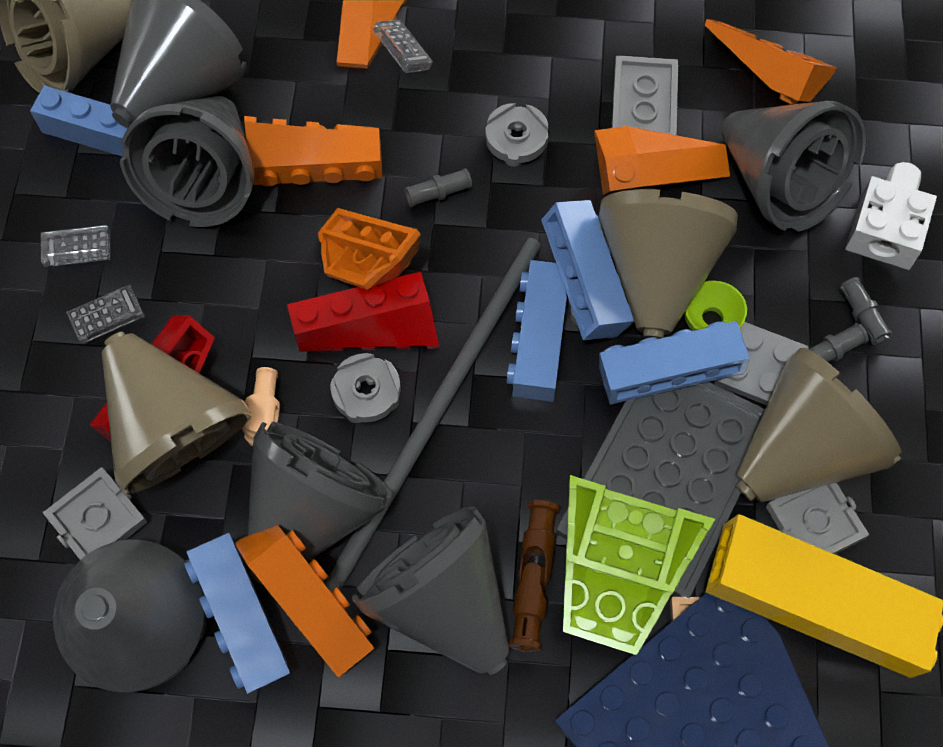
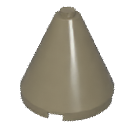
M0 0V26L6 46L15 45L22 60L16 62L15 65L32 88L40 93L45 85L65 92H71L123 39L131 0Z
M657 189L616 192L601 200L599 220L626 300L631 309L636 329L643 332V338L656 337L661 339L664 338V335H669L673 332L736 233L738 214L732 207L723 202L692 193L682 192L681 199L659 197L660 190Z
M121 331L110 336L104 342L106 347L102 350L114 475L117 485L120 486L125 495L146 490L181 472L180 467L196 457L202 459L234 436L251 419L249 415L251 411L242 399L133 333L125 335Z
M799 348L788 358L736 474L740 480L736 487L750 502L756 498L762 503L889 469L901 459L899 454L902 451L896 438L871 404L857 389L851 392L836 378L840 375V372L809 349Z

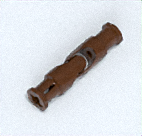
M545 500L530 501L527 508L530 511L528 530L524 531L518 573L520 584L515 595L513 616L516 619L513 638L509 639L508 647L523 652H541L542 644L539 643L541 621L545 620L547 609L544 589L551 578L556 541L553 528L555 515L559 514L560 510L558 504ZM541 555L546 557L545 568L534 562L527 564L530 558Z

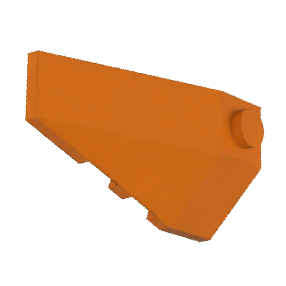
M343 0L337 66L368 69L383 43V37L386 33L384 29L389 28L387 22L394 23L397 19V12L402 4L405 5L407 0ZM385 22L388 27H382L380 23Z
M707 19L705 22V26L768 87L781 93L779 99L790 104H798V101L811 102L837 69V67L803 53H796L790 50L783 51L782 45L764 39L757 40L756 35L723 22Z
M630 126L594 131L603 195L627 190L651 189L730 177L725 144Z

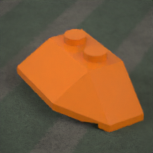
M337 208L318 232L319 241L321 242L324 273L328 277L366 290L399 276L409 266L411 259L419 250L421 234L417 229Z

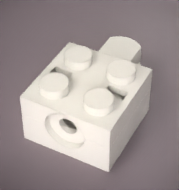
M906 162L897 163L890 170L886 180L871 176L861 195L845 250L910 270L922 252L937 198L935 195L918 190L921 181V171L915 165Z

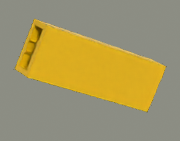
M738 514L723 525L706 593L909 678L931 672L937 660L935 648L938 633L943 626L942 599Z

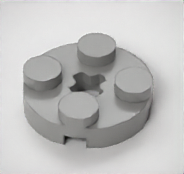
M508 103L495 109L488 118L485 129L487 147L493 155L504 160L509 166L516 167L522 163L534 160L543 153L548 145L547 119L540 110L526 104L525 108L521 106L516 107V103ZM514 129L517 132L523 130L524 132L522 137L511 136V130Z
M362 353L345 359L338 366V371L330 384L331 395L336 408L352 423L374 422L386 417L397 408L401 385L398 372L391 362L386 359L383 361L380 358H375L374 354ZM366 381L368 385L374 384L376 387L371 390L370 394L358 393L357 390L361 388V382Z

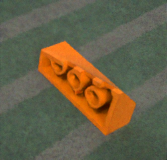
M244 116L246 142L254 168V185L274 186L284 183L303 185L309 182L326 181L337 183L342 180L371 181L382 178L379 128L337 124L334 129H326L324 126L319 125V122H306L304 127L286 125V120L273 119L272 124L256 123V117Z
M279 525L241 538L235 543L249 568L338 678L374 649L373 645L366 638L372 633L359 615L353 619L348 615L345 609L350 606V603L337 587L331 592L326 587L323 581L328 578V575L318 562L313 559L308 563L301 555V552L306 547L293 530L285 534Z

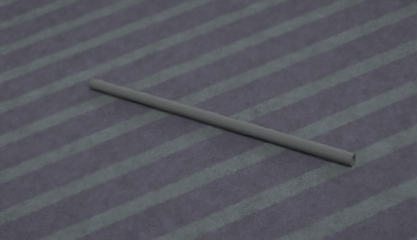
M527 238L385 478L384 483L392 493L386 507L382 512L355 529L330 571L328 578L324 581L330 592L336 587L339 591L342 589L521 283L522 272L528 271L530 260H534L541 249V244L536 239Z

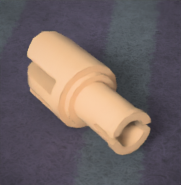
M261 367L256 370L254 393L245 400L247 407L251 411V414H249L251 419L242 430L245 434V440L251 446H253L254 436L262 422L267 424L265 430L268 429L271 422L278 423L280 403L274 397L278 372L273 368Z

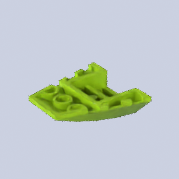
M570 475L563 632L637 655L715 519L681 508L674 510L606 489L605 485Z

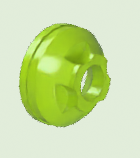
M706 281L684 313L685 321L692 331L709 326L702 317L708 311L718 313L722 322L730 323L737 321L740 329L747 317V305L742 294L732 285L722 281Z

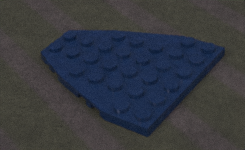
M708 593L703 595L647 642L637 655L633 654L554 721L574 747H829L780 634L765 617Z

